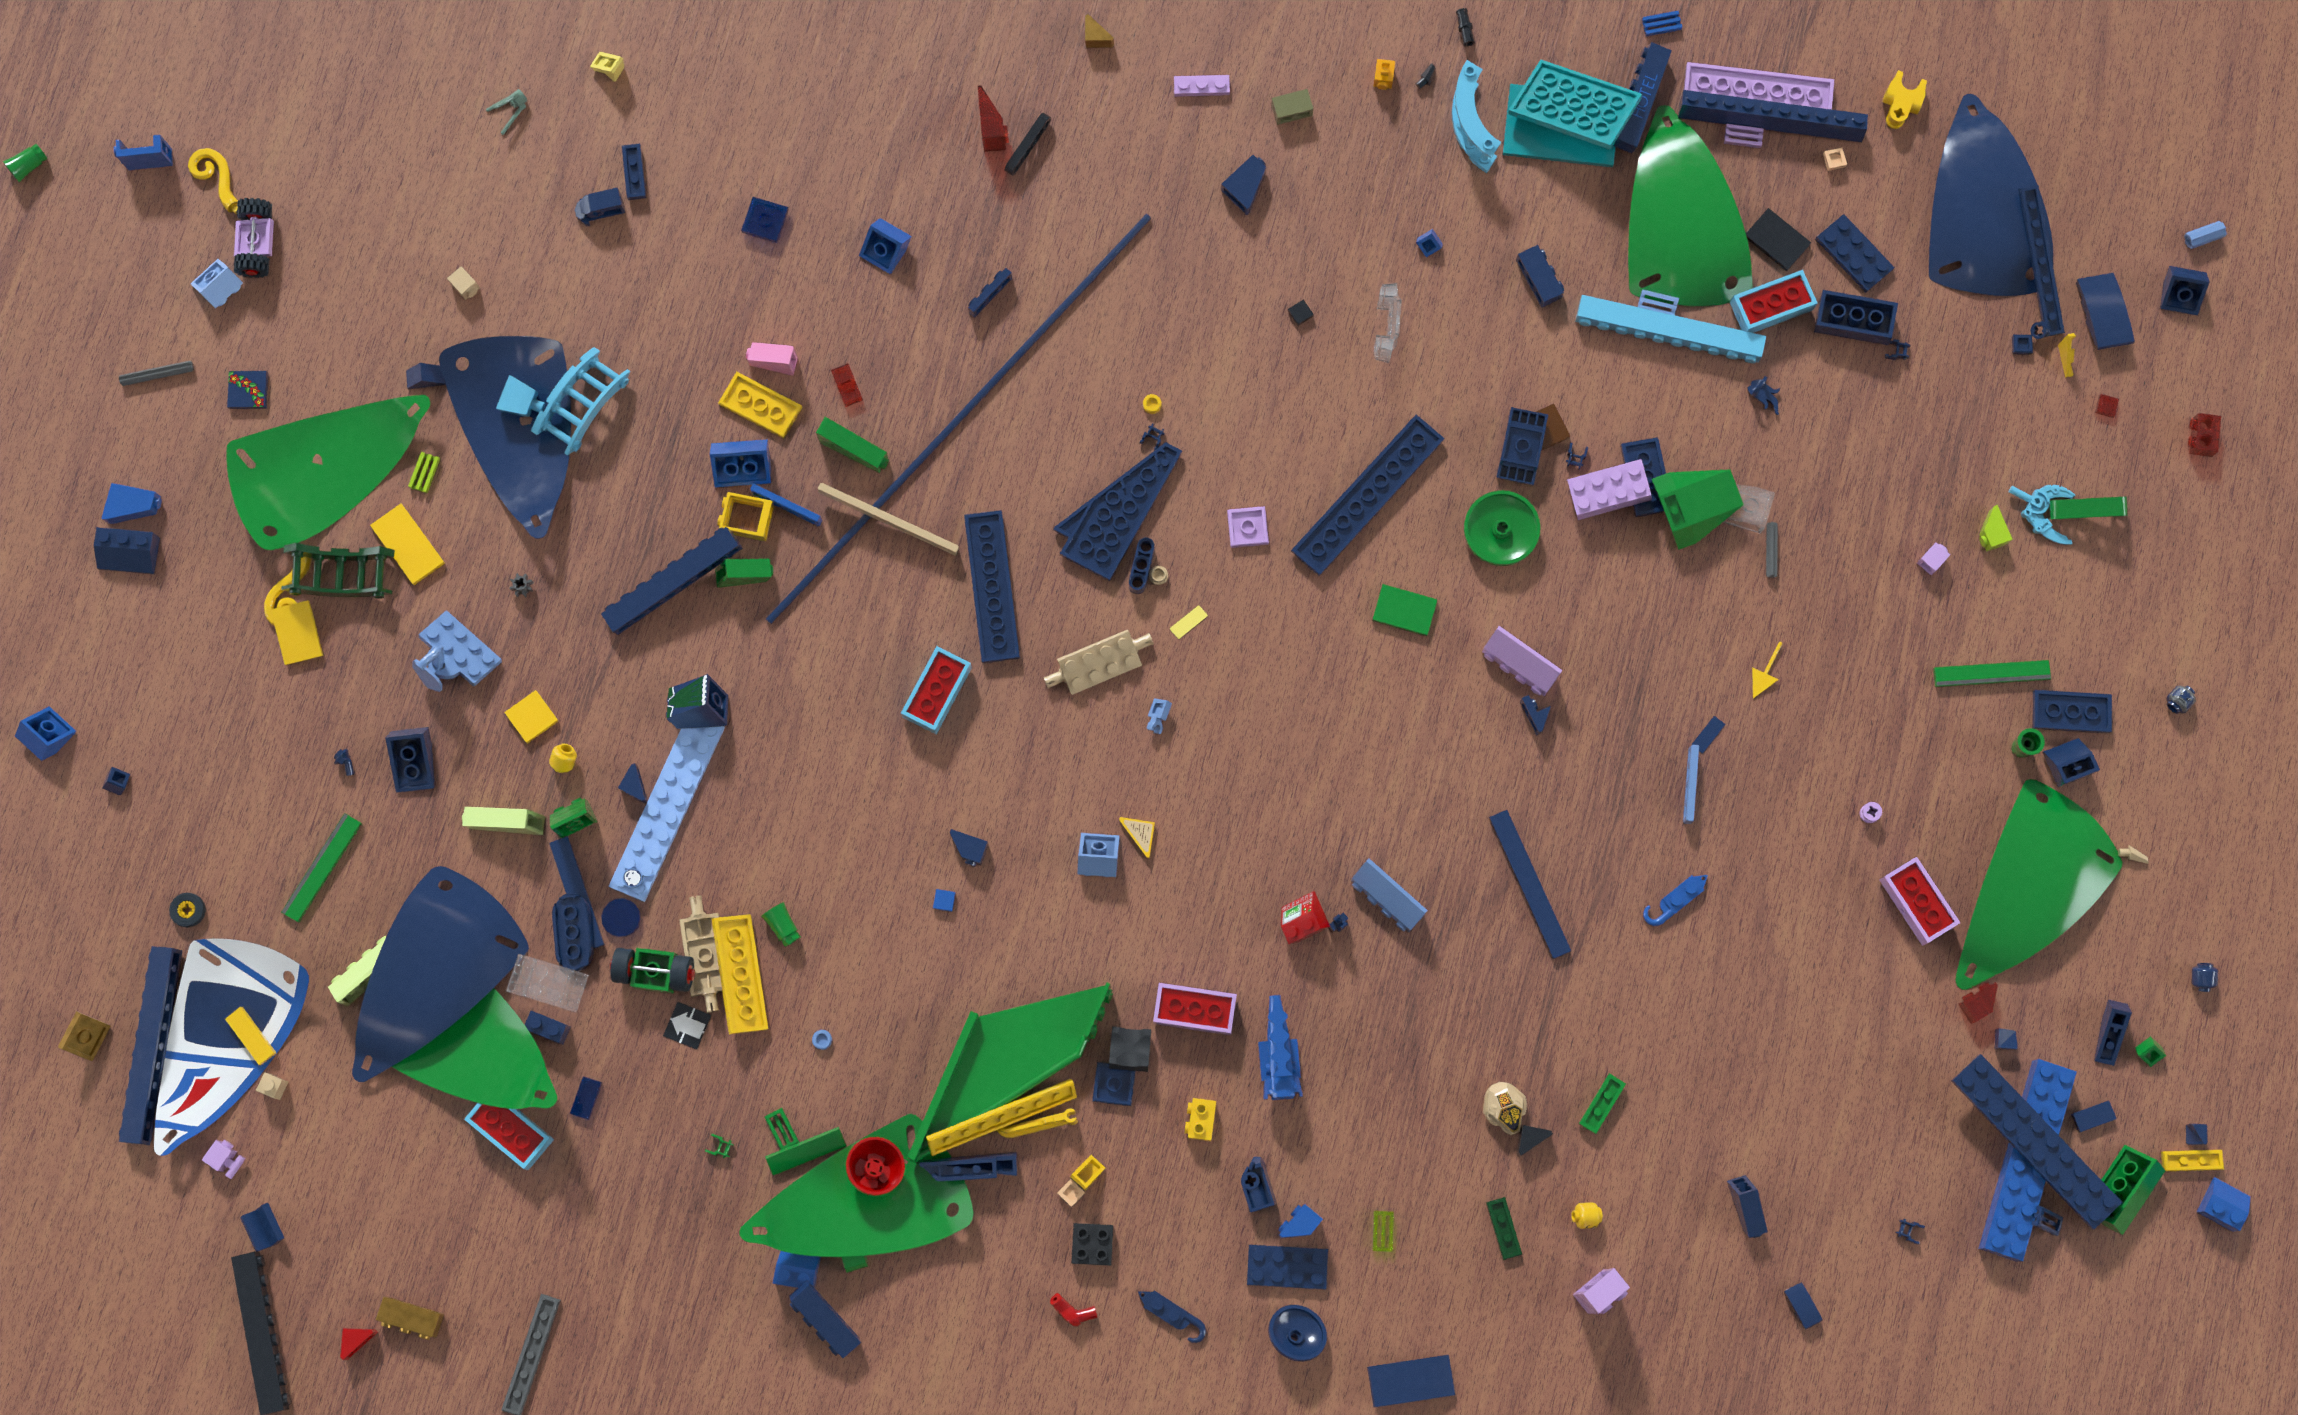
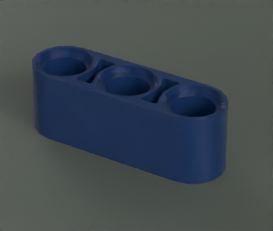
M1147 537L1139 540L1131 569L1129 589L1134 594H1141L1145 591L1154 556L1155 544L1152 539ZM1148 544L1151 546V550L1145 552L1141 547ZM1143 562L1147 567L1140 570L1137 568V564ZM1139 580L1143 584L1141 587L1136 588L1132 583Z

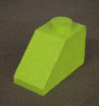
M1998 505L1988 512L1979 534L1980 544L1982 547H1985L1986 551L2007 545L2013 540Z

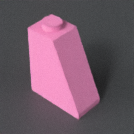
M752 342L751 348H748L746 352V359L750 366L788 375L794 374L798 357L793 346Z

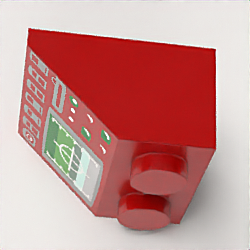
M1315 891L1283 906L1281 909V928L1288 944L1301 942L1330 927Z

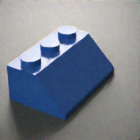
M768 439L711 443L710 461L714 487L771 483Z

